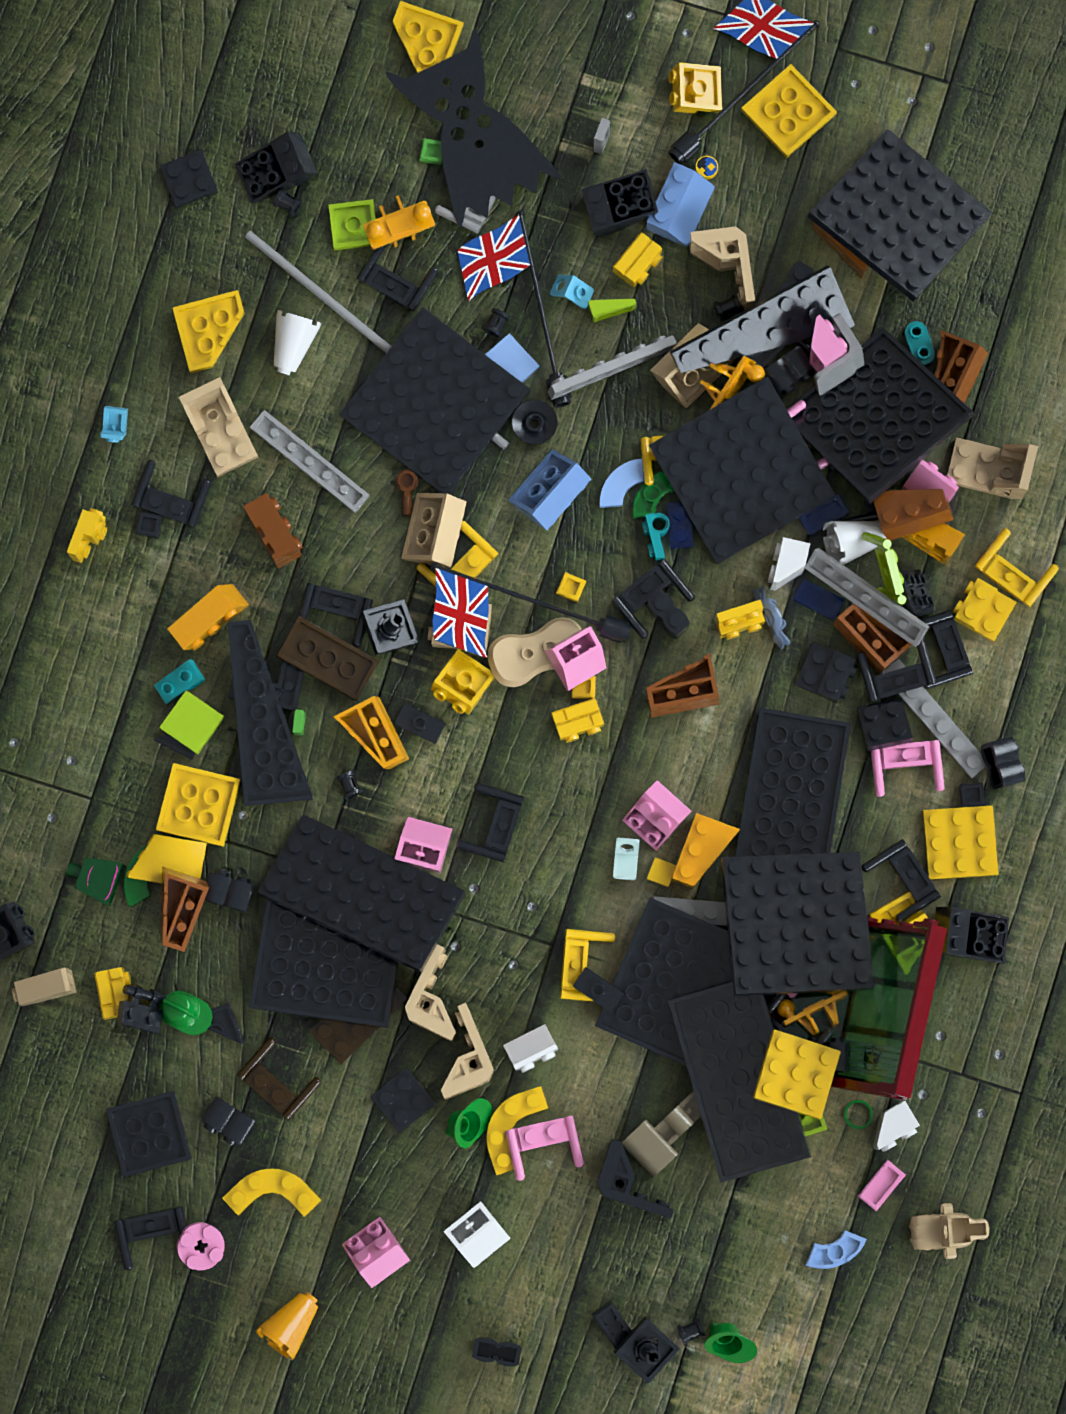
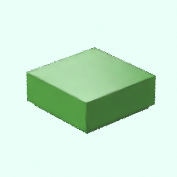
M423 138L420 162L442 166L441 141Z
M295 709L294 735L302 736L304 734L306 718L304 710Z

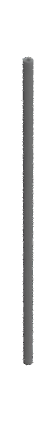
M252 231L246 234L245 238L387 354L392 347ZM498 433L492 440L503 450L509 445V442Z

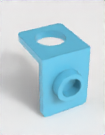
M559 274L553 284L550 295L566 297L582 309H586L594 289L574 275ZM565 280L563 288L558 291L559 284Z

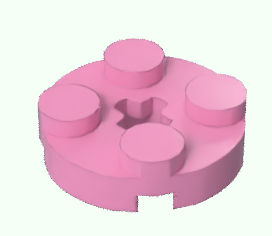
M195 1222L184 1228L177 1241L176 1248L179 1258L190 1269L206 1270L215 1266L223 1258L225 1245L221 1233L215 1227L208 1223ZM199 1240L207 1243V1247L204 1248L203 1252L194 1249L198 1245L197 1241Z

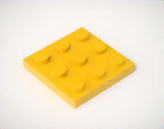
M792 64L741 108V111L786 158L793 154L837 114V111Z
M173 763L156 831L224 847L241 780Z
M993 806L923 810L927 872L930 880L999 875Z
M775 1029L772 1030L753 1098L821 1119L841 1051Z

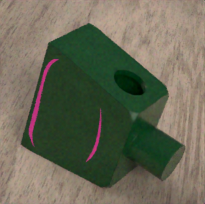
M86 857L82 866L70 863L66 876L77 879L75 885L77 890L111 907L125 865L120 862Z

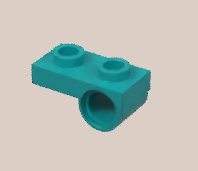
M651 513L645 515V522H642L644 535H649L650 544H647L650 558L654 557L655 563L665 559L660 537L667 534L669 519L662 513ZM660 520L664 522L665 528L656 530L652 524Z
M188 660L154 686L165 704H170L184 694L186 690H192L202 684L205 678L195 662Z

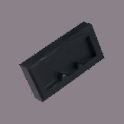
M405 703L394 723L396 726L435 745L446 723Z
M587 967L584 968L573 984L574 988L610 1013H612L625 994Z
M611 1300L591 1314L615 1349L631 1332V1329Z

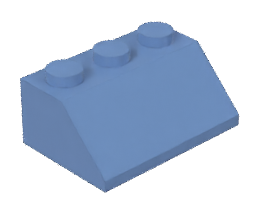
M674 162L656 201L658 213L648 218L646 230L688 247L690 232H695L715 186L696 171Z
M552 449L508 501L535 524L548 530L563 511L570 506L576 496L584 490L591 478L575 461Z

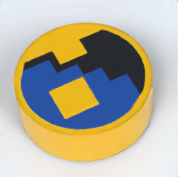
M703 156L696 162L695 170L706 180H709L716 176L718 163L711 156Z

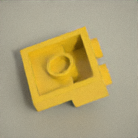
M678 63L670 70L668 80L669 83L673 84V91L670 93L669 103L673 105L674 112L696 113L697 111L719 113L722 111L721 67Z
M92 508L89 511L82 510L67 550L73 561L82 563L84 558L87 559L91 549L89 542L98 545L100 540H104L107 527H105L106 517L102 516V512Z
M977 578L975 582L970 581L964 593L968 594L964 602L959 600L953 610L956 613L954 620L989 641L994 642L1017 602L998 592L997 588Z
M761 599L717 613L715 624L720 638L726 637L729 640L740 636L739 632L748 630L749 633L760 630L761 625L765 623Z
M458 649L433 682L431 690L434 697L438 700H447L453 704L452 708L457 713L463 714L465 712L469 715L495 677L491 670Z

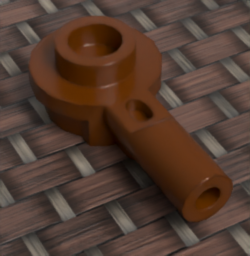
M403 470L398 473L395 482L397 488L402 491V515L411 516V492L416 489L418 478L411 470Z

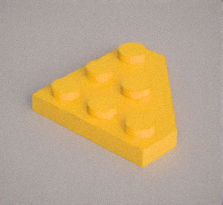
M400 1L393 19V25L417 73L451 57L464 26V22Z
M238 290L173 307L190 374L213 368L245 314Z

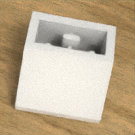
M784 537L782 543H777L773 556V561H777L776 566L772 565L768 578V583H772L770 590H777L803 573L810 543Z
M545 1024L503 1045L515 1070L521 1069L522 1073L535 1067L533 1063L539 1059L545 1062L555 1057L554 1052L558 1050Z
M902 1101L880 1114L873 1143L875 1150L887 1151L897 1145L896 1139L900 1137L907 1139L917 1133L915 1128L920 1125L906 1101Z
M481 1201L444 1231L473 1268L510 1239Z

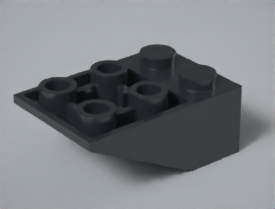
M293 132L284 133L235 163L252 204L277 195L282 188L289 190L318 175L302 135Z
M647 169L581 189L592 230L597 238L618 232L658 213Z
M936 907L935 920L939 921L938 926L947 928L942 955L1004 964L1009 917L956 907Z

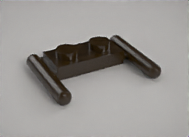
M270 1037L238 1072L237 1076L287 1120H290L320 1086L321 1080L318 1077L313 1078L297 1097L260 1064V1061L276 1044L275 1039Z

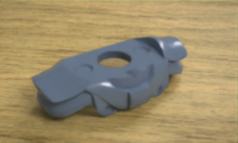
M764 586L760 587L759 590L753 589L754 601L761 599L763 605L762 613L773 635V642L782 650L784 645H790V640L782 632L786 621L782 619L781 613L776 606V601L772 598H766Z

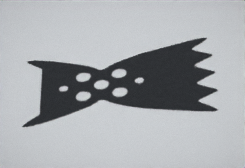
M476 29L472 31L468 49L409 78H403L386 72L388 79L402 94L430 117L441 121L443 124L441 134L442 162L453 213L459 228L463 224L466 207L472 208L485 218L488 217L490 196H495L511 206L515 184H519L531 192L537 193L539 171L560 179L561 176L554 166L515 124L497 110L484 104V63L481 42ZM449 78L451 84L449 86L443 85V79ZM465 85H471L475 88V95L472 98L468 99L462 96L461 90ZM439 98H445L449 101V108L446 111H439L435 107V102ZM466 106L470 110V116L467 120H461L456 116V110L459 107ZM480 115L490 117L491 124L487 128H481L477 125V118ZM456 127L462 128L465 132V137L460 141H455L451 137V131ZM477 140L483 141L484 145L482 148L475 146Z

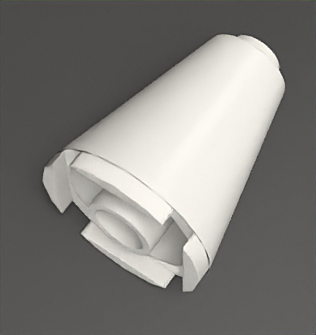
M278 310L276 314L274 366L278 367L277 372L290 375L291 371L296 372L320 329L321 323L316 322L314 326L312 325L313 320L286 313L284 317L281 316L282 311Z
M830 521L825 523L823 531L827 530V536L823 537L825 551L842 565L877 548V545L862 539L864 532H869L886 539L879 521Z

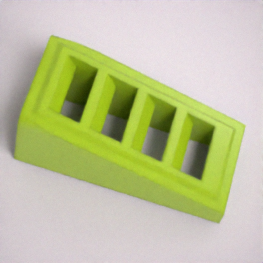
M636 300L588 301V309L592 321L595 323L634 311L636 309Z

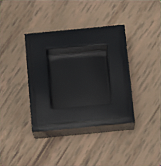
M140 512L135 534L159 539L163 516Z
M983 783L959 785L961 808L985 806Z

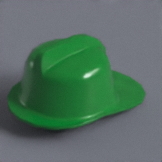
M180 990L171 992L166 996V999H163L160 1010H163V1021L169 1026L189 1035H200L210 1027L213 1019L212 1010L203 1000Z
M483 1098L475 1099L465 1109L454 1111L448 1119L445 1134L455 1139L459 1147H470L489 1126L493 1115L492 1106L489 1101Z
M716 1322L711 1324L709 1337L704 1342V1348L707 1352L732 1363H745L755 1358L757 1355L756 1344L742 1336L736 1325L732 1323L719 1324Z

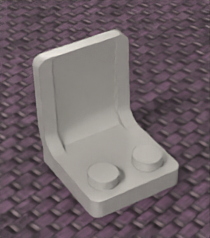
M841 313L832 317V326L837 338L841 337L847 344V354L815 374L816 390L819 395L826 393L848 379L857 369L864 366L862 347Z

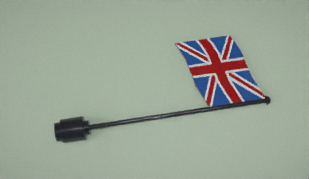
M743 0L713 30L729 35L753 51L775 60L697 134L686 131L674 142L668 151L670 157L680 165L692 158L702 148L700 137L815 28H819V21L814 20L811 22L793 15L770 0Z
M519 210L516 213V217L498 229L472 239L458 250V256L468 302L483 291L511 280L530 267L553 371L546 380L548 391L554 380L561 377L567 379L568 376L563 375L562 372H557L523 217L525 212ZM571 392L553 400L549 396V400L555 408L571 404Z
M437 562L431 565L432 570H435L436 599L432 621L435 641L487 659L485 635L489 613L488 588L596 625V631L600 632L599 636L617 643H626L632 626L628 625L626 621L606 615L605 619L600 618L599 621L437 565Z

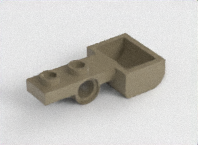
M694 1091L655 1128L646 1119L622 1142L623 1147L652 1178L679 1154L671 1144L701 1117Z

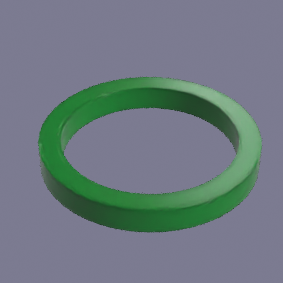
M863 1100L851 1101L844 1109L845 1122L854 1129L867 1127L873 1119L871 1106ZM862 1103L869 1109L870 1118L865 1125L855 1126L849 1122L847 1110L852 1104Z

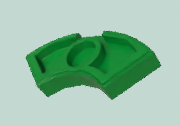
M663 471L653 475L654 483L648 486L644 483L638 490L633 502L632 520L643 519L647 514H655L659 501L665 495L674 492Z
M147 845L142 847L133 856L125 873L124 891L130 907L151 896L148 888L149 881L126 877L127 872L132 870L139 859L138 856Z

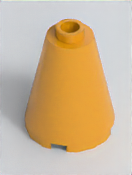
M308 1292L305 1294L299 1293L256 1329V1333L261 1339L265 1335L268 1341L267 1344L284 1357H289L293 1360L318 1309V1306L315 1304L317 1299Z

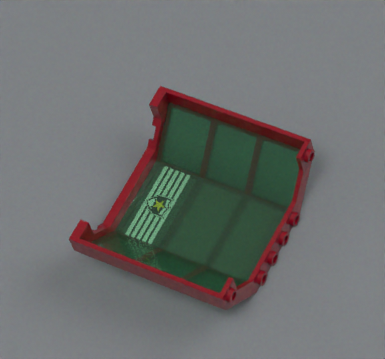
M867 917L875 988L873 990L846 991L848 996L836 1002L839 1024L834 1028L824 1009L811 1015V1018H813L818 1027L819 1035L816 1037H819L825 1028H830L833 1031V1035L827 1042H831V1038H845V1043L851 1044L850 1072H835L831 1087L898 1100L911 1099L947 928L938 926L939 921L924 918V922L914 921L912 924L900 921L899 925H895L896 922L892 920L882 919L880 923L876 918ZM826 992L798 993L793 998L786 994L785 999H789L794 1003V1014L797 1015L803 1012L804 1008L822 999L826 1000L832 997V994ZM776 994L769 995L768 1004ZM777 1010L771 1015L782 1026L783 1021L787 1020L781 1017ZM798 1022L786 1028L796 1037L808 1040V1037H813Z

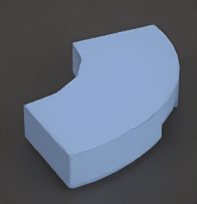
M642 459L624 463L610 474L601 491L600 508L623 506V498L627 491L636 484L644 483Z
M844 1230L841 1236L832 1243L824 1245L814 1243L805 1265L818 1269L840 1266L853 1259L862 1249L867 1239Z

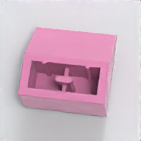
M821 315L816 317L809 362L817 373L846 355L848 348L845 341L841 337L837 338L834 334V328L828 319L824 320Z
M921 460L901 490L943 489L950 502L959 487L951 476H944L938 472L939 468L934 463Z
M591 626L582 628L545 650L567 691L606 669L602 646Z
M657 780L641 796L622 821L657 851L692 811Z
M408 817L400 837L395 859L406 862L414 867L441 873L453 829Z
M381 1217L374 1220L342 1244L355 1267L371 1288L410 1261Z

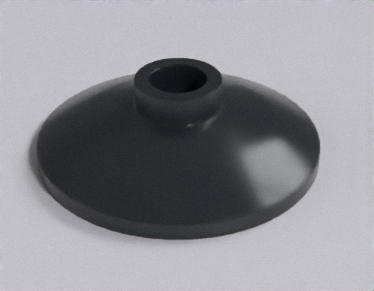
M529 400L522 403L515 410L512 418V427L515 435L521 441L530 445H540L550 440L555 434L558 424L554 409L546 402L540 400ZM532 421L539 422L537 428H533L530 424Z

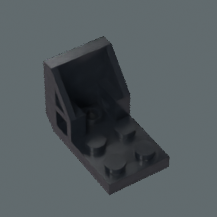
M611 1139L597 1182L602 1195L671 1219L674 1209L669 1208L671 1203L656 1199V1202L653 1203L647 1201V1195L634 1192L633 1196L629 1195L635 1176L621 1141ZM616 1180H622L624 1182V1186H616Z

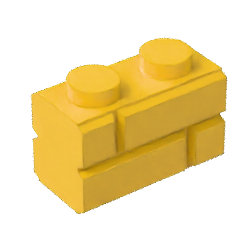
M640 232L613 266L614 274L632 287H635L637 283L642 285L649 275L647 273L651 266L655 268L663 258L661 256V246Z
M595 698L551 712L560 741L566 740V743L579 739L578 735L585 732L588 735L596 734L601 731L600 727L604 726Z
M122 967L94 973L102 1017L105 1020L116 1018L119 1002L128 1001V995L123 993V987L131 985L129 972H124Z

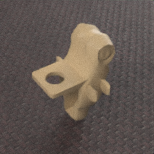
M951 1203L941 1204L940 1214L912 1216L909 1225L911 1230L910 1242L914 1250L943 1249L944 1258L946 1259L956 1258L957 1248L967 1247L973 1241L985 1240L989 1236V1224L986 1219H974L964 1213H953V1205Z

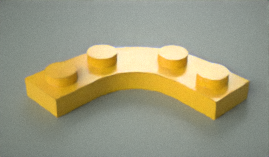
M541 1086L508 1098L496 1109L491 1117L487 1130V1147L496 1175L514 1170L505 1131L513 1129L518 1120L523 1117L548 1109Z
M264 1169L253 1172L239 1181L222 1198L237 1215H240L255 1199L267 1193L281 1194L304 1217L322 1201L301 1178L280 1169Z

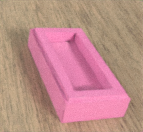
M886 1160L859 1193L858 1197L873 1210L877 1211L906 1174L889 1160Z

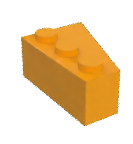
M943 523L903 536L902 538L946 565L965 534Z
M233 584L217 585L167 629L183 650H196L204 644L203 640L216 634L223 625L250 605Z
M373 696L334 716L383 768L391 769L409 760L379 697Z
M696 813L671 881L693 889L740 829Z

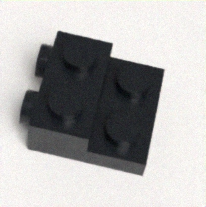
M813 643L795 686L838 703L839 698H845L849 689L845 685L848 677L853 679L858 668L854 664L856 659Z
M15 902L0 906V961L35 943L33 940L35 936L34 930L31 926L26 925L23 919L25 915L24 910L19 904L16 905Z

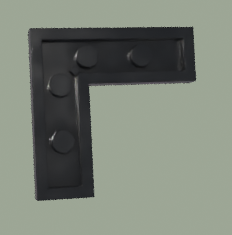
M285 661L282 662L278 684L273 683L281 708L295 711L298 706L305 672ZM233 677L228 695L229 699H234Z

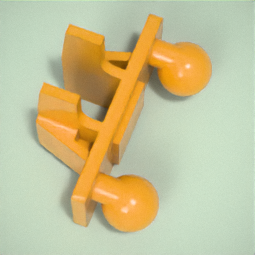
M399 195L395 197L400 210L388 215L385 214L383 206H379L382 217L363 224L371 248L374 250L387 244H393L394 247H397L398 240L411 236L413 241L418 232L434 227L435 222L427 202L422 201L404 208Z
M743 356L737 367L710 363V367L729 377L722 390L704 380H701L699 383L704 385V388L715 401L710 408L712 409L736 395L747 377L753 383L764 379L765 371L762 366L756 365L754 360Z
M826 992L832 994V997L826 1000L822 999L804 1008L803 1012L797 1015L794 1014L795 1005L789 999H784L776 1010L781 1017L787 1019L783 1021L785 1028L798 1022L811 1036L816 1037L819 1035V1031L811 1015L824 1009L832 1027H836L839 1024L836 1002L848 996L847 992Z

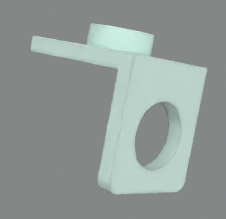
M616 838L613 878L636 880L639 851L638 839ZM630 844L633 846V848L624 849L621 847V845Z

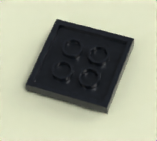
M175 1091L106 1109L123 1177L192 1159Z

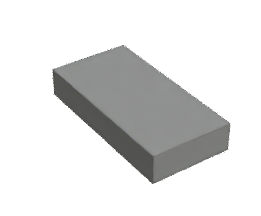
M602 118L595 134L594 152L598 154L603 153L610 136V120Z

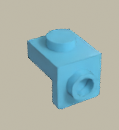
M104 407L103 429L100 432V438H106L108 442H119L124 439L127 430L128 408Z

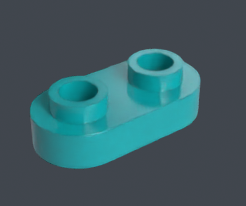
M919 321L909 323L904 332L909 352L924 366H928L932 363L935 356L928 330ZM918 329L920 331V335H914L912 333V330ZM925 350L928 355L923 357L919 352Z

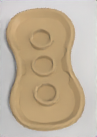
M555 618L533 633L525 635L508 634L498 637L491 643L488 649V663L493 676L504 686L518 687L524 685L541 672L555 670L545 650L582 628L576 621L570 618Z

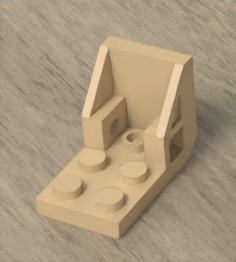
M736 226L690 232V253L718 271L736 270L734 271L736 285L740 284L738 288L739 293H737L739 304L743 306V311L752 307L755 303L746 234Z
M220 377L179 397L217 477L258 458Z
M956 437L947 475L957 482V486L1009 499H1022L1028 491L1038 446L1031 444H1003L1001 448Z
M437 944L411 993L405 1009L410 1022L453 1042L457 1033L441 998L426 992L427 989L432 990L437 980L434 974L437 968H443L448 957L445 954V948ZM425 1001L430 1003L427 1009L422 1008Z
M466 1003L457 1006L459 1012L455 1014L460 1026H466L468 1033L464 1036L469 1048L474 1047L475 1050L457 1058L441 1089L445 1100L488 1083L494 1071ZM475 1060L477 1065L474 1069L470 1067V1062Z

